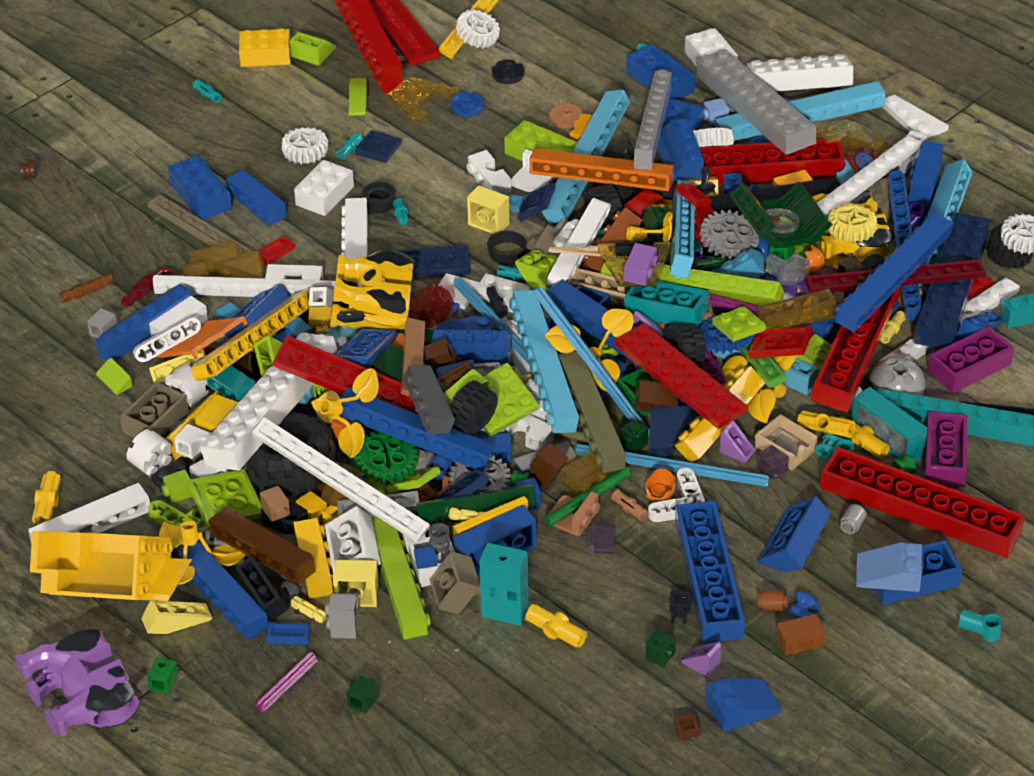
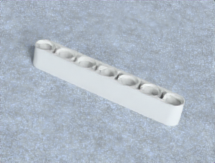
M592 198L565 247L591 246L608 216L611 204ZM561 253L549 273L546 285L552 287L561 280L569 284L585 255Z

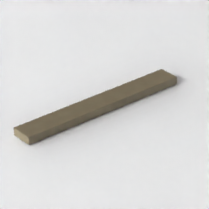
M160 194L147 202L148 208L246 268L258 260L257 253Z

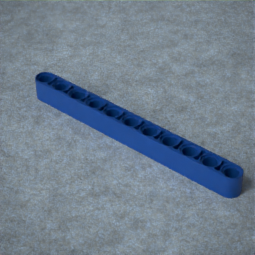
M892 171L888 179L897 247L904 243L908 235H912L905 175L901 171ZM919 284L902 286L905 318L909 321H918L922 310Z

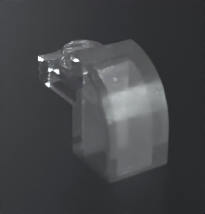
M771 253L766 257L765 271L776 276L777 282H780L781 285L798 284L809 275L810 260L795 253L786 261Z

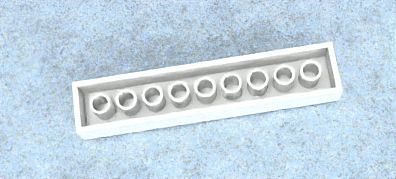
M300 333L296 338L335 355L338 352L333 336ZM271 366L200 446L206 466L240 470L263 444L262 441L252 435V431L265 417L278 426L314 383Z

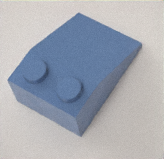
M897 543L857 554L856 587L920 592L922 544Z

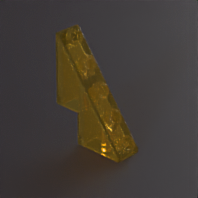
M235 241L188 252L191 264L203 266L211 272H220L225 277L265 279L263 259L259 251L256 250L240 255V250Z

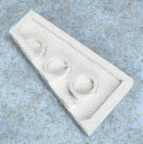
M892 95L885 98V106L882 108L909 132L913 130L927 136L928 139L948 131L949 125L900 97Z

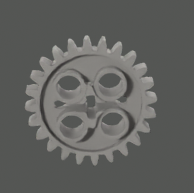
M721 210L720 214L715 211L713 216L709 214L707 219L704 218L701 224L700 241L704 242V247H709V252L715 251V256L721 254L722 259L728 256L729 260H731L732 256L736 258L741 252L750 249L756 250L758 246V234L747 219L744 218L743 214L741 216L738 215V211L734 214H731L730 210L727 213Z
M493 455L484 470L490 481L486 483L487 486L478 492L474 491L471 494L510 488V468H507L506 463L502 464V459L495 461V456ZM455 462L456 467L451 466V472H448V488L475 469Z

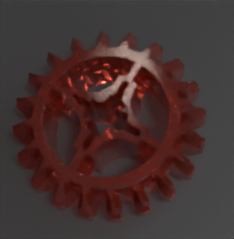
M428 284L426 288L421 287V290H415L416 293L410 295L408 317L424 321L425 329L443 323L444 320H448V315L452 314L451 309L454 308L453 298L450 292L441 285L434 284L431 286Z

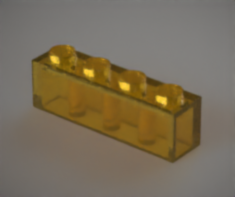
M825 289L758 306L757 317L766 324V329L799 327L835 318L836 299L830 289Z

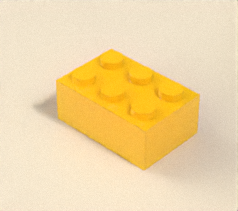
M289 29L240 31L239 56L241 67L290 65Z

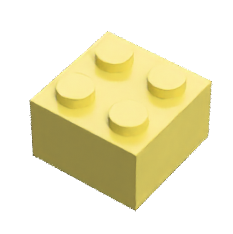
M478 185L467 197L468 225L495 234L504 231L510 224L509 196Z
M335 560L333 575L334 593H359L360 607H377L379 593L377 561Z

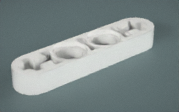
M193 316L186 317L138 344L133 350V355L138 361L147 362L198 333L201 329V324ZM190 321H192L193 323H196V324H194V329L187 328V327L190 326V325H189V322H190ZM181 326L183 328H187L185 329V331L187 332L186 334H184V331L180 328ZM179 330V338L171 339V332ZM157 339H162L164 342L163 347L156 349L154 342ZM150 344V347L152 348V350H154V352L148 350L150 348L147 345ZM143 349L146 351L144 357L138 356L140 354L139 350Z

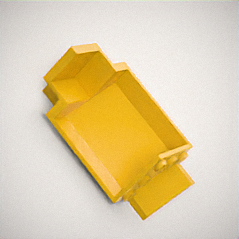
M32 531L30 572L42 573L40 593L128 600L169 601L192 559L171 558L173 549L172 537Z

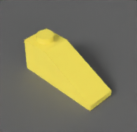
M150 600L141 619L147 633L168 634L211 621L212 615L206 603Z

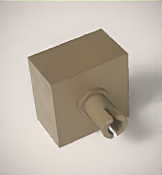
M450 552L429 578L437 607L440 610L460 614L474 595L481 597L480 583L472 558L469 556Z

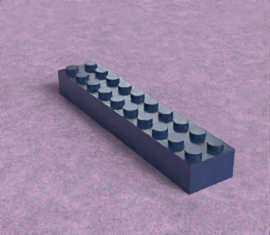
M955 212L952 220L954 224L950 236L945 241L938 263L969 260L981 261L989 238L991 219ZM975 279L930 284L916 324L915 344L943 349L955 342Z

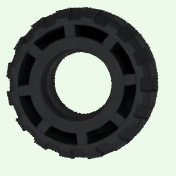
M296 414L288 415L278 425L336 463L338 453L330 429H327L326 425L318 418H311L310 415L303 414L301 416ZM265 443L245 463L252 483L262 492L279 486L286 497L301 495V493L312 491L318 485L324 483Z

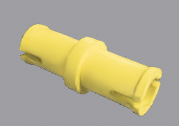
M897 311L894 317L888 321L881 336V342L889 343L893 335L899 332L900 326L906 320L904 312Z

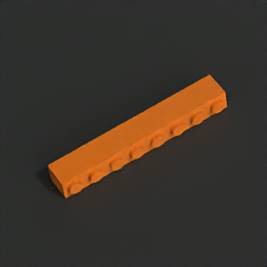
M534 148L529 158V174L669 191L673 183L674 165L653 163L652 170L634 169V160Z

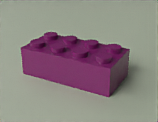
M989 326L931 354L928 372L951 393H954L1011 365L1014 347Z
M928 412L924 479L944 486L964 487L967 473L968 415Z

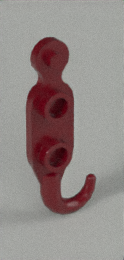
M163 267L152 274L144 275L130 288V294L121 298V304L129 307L134 304L135 299H142L154 288V275L168 273L171 276H176L175 271L171 268Z

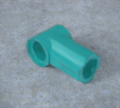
M968 610L962 611L958 627L982 634L984 640L988 642H995L1001 637L1002 620L998 615L987 614L983 616Z

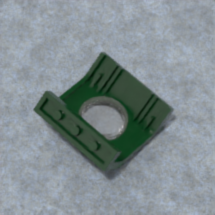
M799 181L784 196L777 199L757 201L744 183H741L730 194V197L758 236L774 249L824 241L821 236L833 225ZM779 216L780 221L773 222L770 217Z

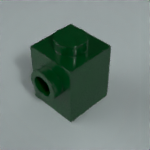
M649 206L642 218L647 230H660L663 228V220L668 213L665 207ZM649 233V235H663V233Z
M635 419L621 428L620 443L622 447L631 453L641 451L648 445V427Z
M656 629L646 642L645 660L664 668L676 652L675 637Z
M359 675L355 682H351L346 692L348 706L366 714L379 698L378 682L372 678Z

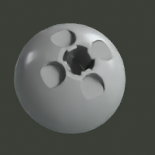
M892 356L880 361L871 371L868 380L869 387L875 391L880 388L923 396L926 388L925 377L921 368L914 361L902 356Z

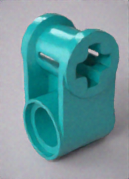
M830 433L825 434L822 438L823 441L815 447L816 454L820 458L827 460L831 458L837 447L854 453V443L852 441Z

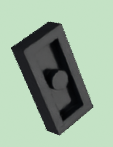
M182 459L152 474L151 481L162 492L161 486L164 485L163 477L185 469L191 478V465L186 459Z

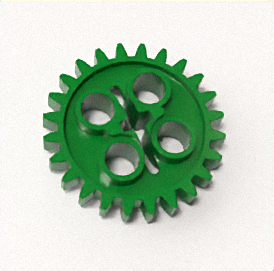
M379 431L377 435L371 432L370 437L365 435L363 446L354 457V464L356 465V470H361L362 476L367 474V480L373 477L375 478V483L380 479L383 484L386 483V480L393 484L394 479L401 482V477L408 479V474H413V469H416L418 463V450L415 449V445L390 435L382 434Z

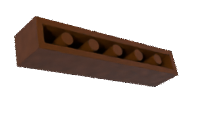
M225 507L208 520L212 536L249 557L253 556L257 562L298 585L316 572L314 556L311 553L305 552L295 544L289 543L282 537L257 525L252 520L239 515L236 511Z

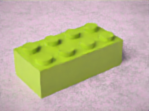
M526 120L522 121L504 137L505 154L520 161H523V152L526 149L532 152L534 148L573 153L578 143Z

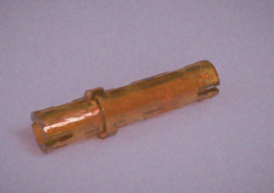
M107 273L86 283L73 285L72 288L59 292V297L62 303L76 298L80 299L83 295L113 284V277L110 273Z

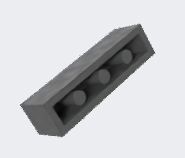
M409 365L407 372L403 376V383L409 391V396L413 400L415 410L418 412L427 434H449L455 418L431 366Z

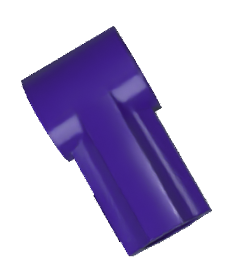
M913 202L909 205L912 231L924 221V205L919 202Z

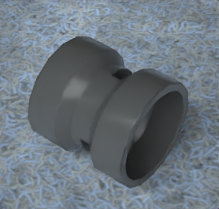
M442 523L432 525L429 528L430 547L434 546L435 552H444L450 547L449 528Z
M284 577V582L281 583L278 589L279 594L287 600H292L295 596L299 595L305 580L298 585Z

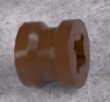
M29 161V163L19 162L22 180L27 177L36 178L34 161Z

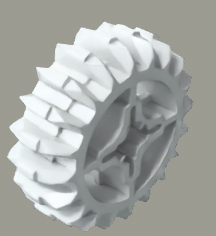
M467 10L457 20V35L460 36L461 40H464V44L468 43L470 47L473 45L476 49L478 47L484 49L485 47L493 46L500 33L499 23L496 22V19L491 18V15H487L486 12L483 13L480 10Z
M309 126L307 128L301 127V129L295 128L294 131L290 130L289 134H285V137L282 138L283 154L289 161H294V164L299 162L302 165L303 163L309 164V162L315 163L316 160L320 161L321 157H325L328 150V140L325 133H322L321 130H316L315 127L312 129Z
M708 128L693 131L699 147L734 145V135L731 129Z
M1023 213L1020 216L1015 214L1014 217L1009 216L1004 221L1001 227V240L1005 246H1008V249H1014V252L1019 251L1021 254L1023 252L1028 255L1031 252L1034 253V216L1030 214L1024 215Z

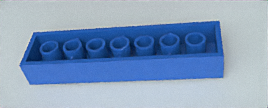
M716 501L677 504L675 506V524L690 591L692 592L702 643L744 639L745 619Z

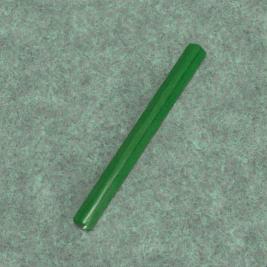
M625 467V469L616 471L547 515L544 519L546 525L554 526L576 512L591 492L597 493L599 497L629 478L632 474L630 468Z

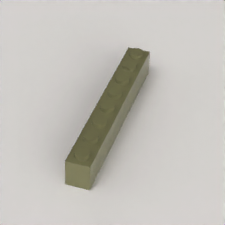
M577 351L568 354H558L579 416L578 423L580 426H583L585 439L589 440L590 452L595 454L596 466H600L602 473L625 469L626 454L587 364Z

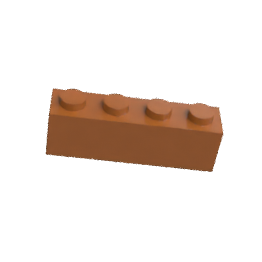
M626 207L622 212L618 210L612 218L615 222L612 226L609 224L602 232L604 237L602 239L598 238L593 246L627 242L626 232L628 226L638 227L643 220ZM585 255L582 269L601 274L606 257Z

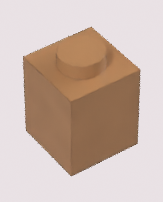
M279 486L260 492L261 507L271 522L290 515L289 500Z

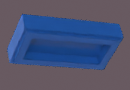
M269 623L266 642L267 644L309 645L311 626L310 624Z

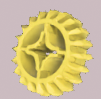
M843 204L842 207L836 206V209H832L828 216V219L833 224L828 230L831 235H834V238H839L840 241L846 240L847 243L849 241L854 243L856 241L862 242L873 237L877 230V217L875 213L871 212L869 208L865 209L864 206L860 207L857 204L846 206Z

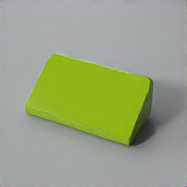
M112 358L108 359L96 373V376L116 396L132 388L131 377Z

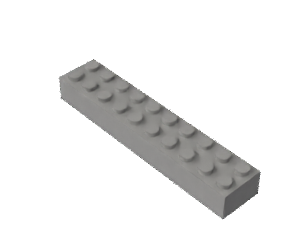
M726 49L705 55L696 60L697 77L783 153L788 155L816 144V126Z

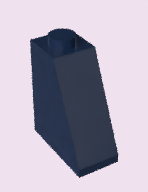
M690 406L651 407V456L661 458L672 457L676 450L674 445L679 441L678 436L687 429L692 419Z

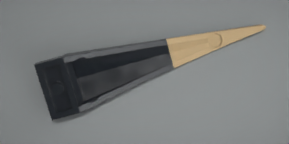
M663 235L609 245L550 247L548 252L628 259L635 243L656 247L659 261L670 262L671 237L668 242H664Z

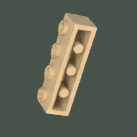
M578 268L569 284L575 288L577 285L608 293L611 295V305L619 304L625 307L624 297L634 283Z

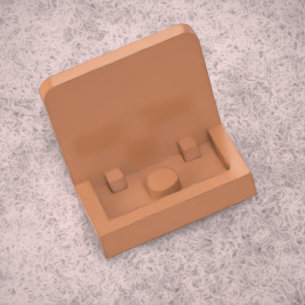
M591 492L576 512L553 527L579 537L599 511L598 494ZM565 495L562 496L555 504V506L552 508V510L549 512V514L554 512L561 506L565 505L573 498Z

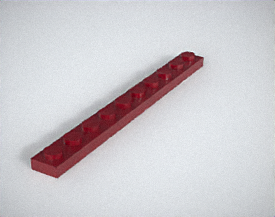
M980 260L921 265L901 286L985 278L986 271ZM876 269L806 276L804 282L810 295L854 291Z

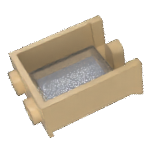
M781 414L777 418L772 419L766 427L759 430L755 435V449H760L785 464L791 471L814 453L817 446L816 435Z

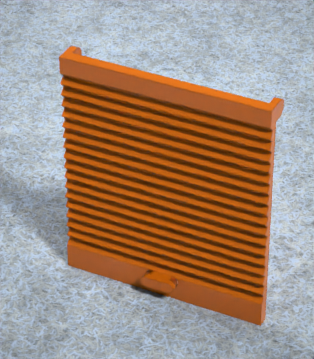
M244 316L205 321L201 324V329L198 333L156 356V358L192 354L193 358L197 359L198 351L241 322L246 326L247 321Z

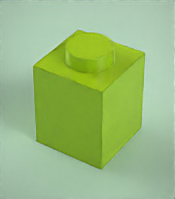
M185 469L163 477L164 485L161 486L163 495L168 497L172 504L192 497L187 486L190 477Z

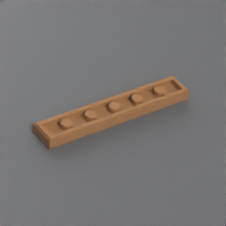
M409 317L405 321L401 394L409 396V391L403 383V376L407 372L409 365H423L425 322Z

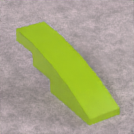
M350 78L349 116L366 115L367 78Z

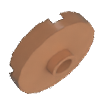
M559 104L550 110L549 119L558 128L570 129L574 128L575 120H578L583 111L574 104Z

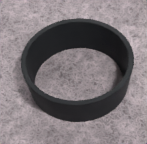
M515 231L497 232L490 236L487 241L489 256L498 264H515V261L523 257L526 252L527 241L525 237ZM501 243H514L522 248L520 252L513 255H500L492 251L496 245Z

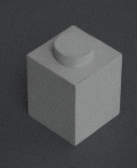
M101 308L87 321L89 335L98 338L117 325L116 315Z

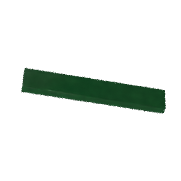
M530 484L416 503L417 516L427 523L449 520L450 508L472 510L477 513L488 512L523 496L527 498L528 506L536 505L534 485Z

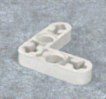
M681 468L677 472V485L682 498L654 502L649 505L648 517L651 521L674 520L675 511L671 508L677 504L693 503L695 500V503L705 502L693 470ZM692 489V490H695L696 492L693 493V494H690V493H687L686 490Z

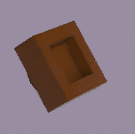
M695 714L674 717V726L679 740L700 736V728Z

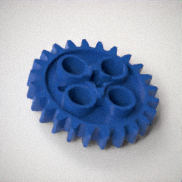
M710 317L707 318L708 321H702V325L698 326L701 334L704 335L708 352L714 350V353L721 351L724 354L725 351L732 353L734 349L740 351V347L747 348L746 344L751 345L755 337L754 334L733 342L712 324V318Z

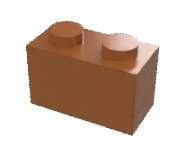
M817 614L777 623L776 639L785 656L817 649L825 645L826 632Z

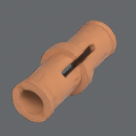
M619 489L615 490L611 495L612 501L620 505L624 512H629L638 518L639 521L645 520L648 516L646 509L637 504L634 498H629ZM625 502H627V503H629L631 506H633L634 509H632L630 506H628Z

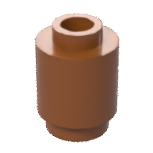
M764 590L763 592H758V608H763V611L783 612L784 607H788V595H784V591Z

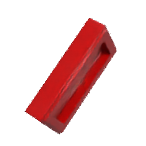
M693 184L677 185L676 191L695 207L710 206V198Z
M282 236L257 251L258 259L267 265L271 264L294 250L295 243Z

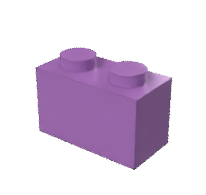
M635 243L624 266V281L646 286L648 279L653 277L654 267H657L659 263L656 247Z

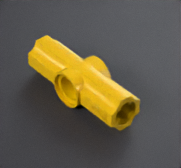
M802 411L797 419L798 425L804 429L825 434L830 433L851 438L856 431L854 421L826 414Z
M841 416V417H840L841 419L850 420V419H848L847 417H844V416ZM855 423V434L848 438L854 443V448L857 450L863 448L881 460L884 459L890 451V445L876 437L874 431L869 426L864 425L861 427Z
M48 471L43 475L40 489H37L35 492V508L32 521L37 525L51 520L53 509L58 506V490L61 476L55 471Z
M532 604L528 608L525 620L542 628L544 634L550 639L556 640L560 638L576 648H580L587 638V631L570 623L563 613L556 612L553 614L537 604Z

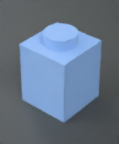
M723 98L704 102V120L706 119L709 126L716 124V118L729 116V107Z

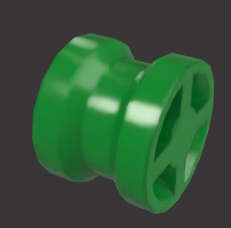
M909 455L903 456L901 460L895 459L892 461V467L911 474L916 472L915 463Z
M514 470L510 488L515 487V482L531 479V474H521L519 471Z

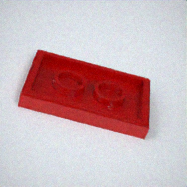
M812 326L766 329L755 334L748 351L749 359L804 355L813 334Z

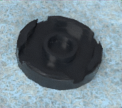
M514 60L499 61L492 67V77L495 81L502 84L517 83L524 77V66L520 62L519 64L515 63Z

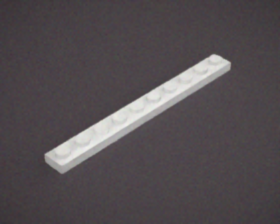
M904 137L817 203L818 206L828 217L831 210L836 209V206L842 207L843 204H848L919 150L922 142L914 137Z
M153 276L155 294H165L179 284L192 291L193 295L254 297L280 283L289 297L314 287H328L332 290L335 288V281Z
M1005 277L967 302L962 320L991 311L1000 305L1002 300L1009 299L1018 293L1020 286ZM914 337L880 359L879 362L892 356H902L915 361L934 347L915 344Z
M265 417L252 431L254 437L418 543L430 528V524Z

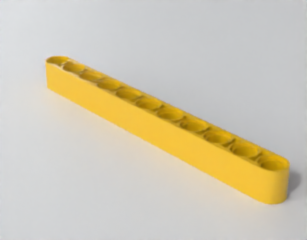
M310 289L293 294L195 363L191 369L193 378L196 381H201L218 375L254 349V343L268 335L272 336L308 310L310 307Z

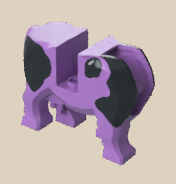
M97 628L75 632L59 642L41 645L24 655H14L17 668L25 680L30 678L37 670L43 669L35 680L26 682L29 696L36 707L42 705L44 698L56 688L62 689L67 703L55 706L53 709L44 710L47 725L54 735L58 733L61 737L66 735L71 725L86 723L100 728L122 725L136 713L140 706V702L135 696L137 686L126 673L120 659L113 662L110 644L106 642L101 631Z

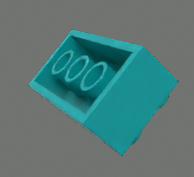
M648 279L646 286L634 283L624 297L625 310L630 311L632 315L635 311H638L654 322L670 326L692 324L698 327L709 311L708 290Z

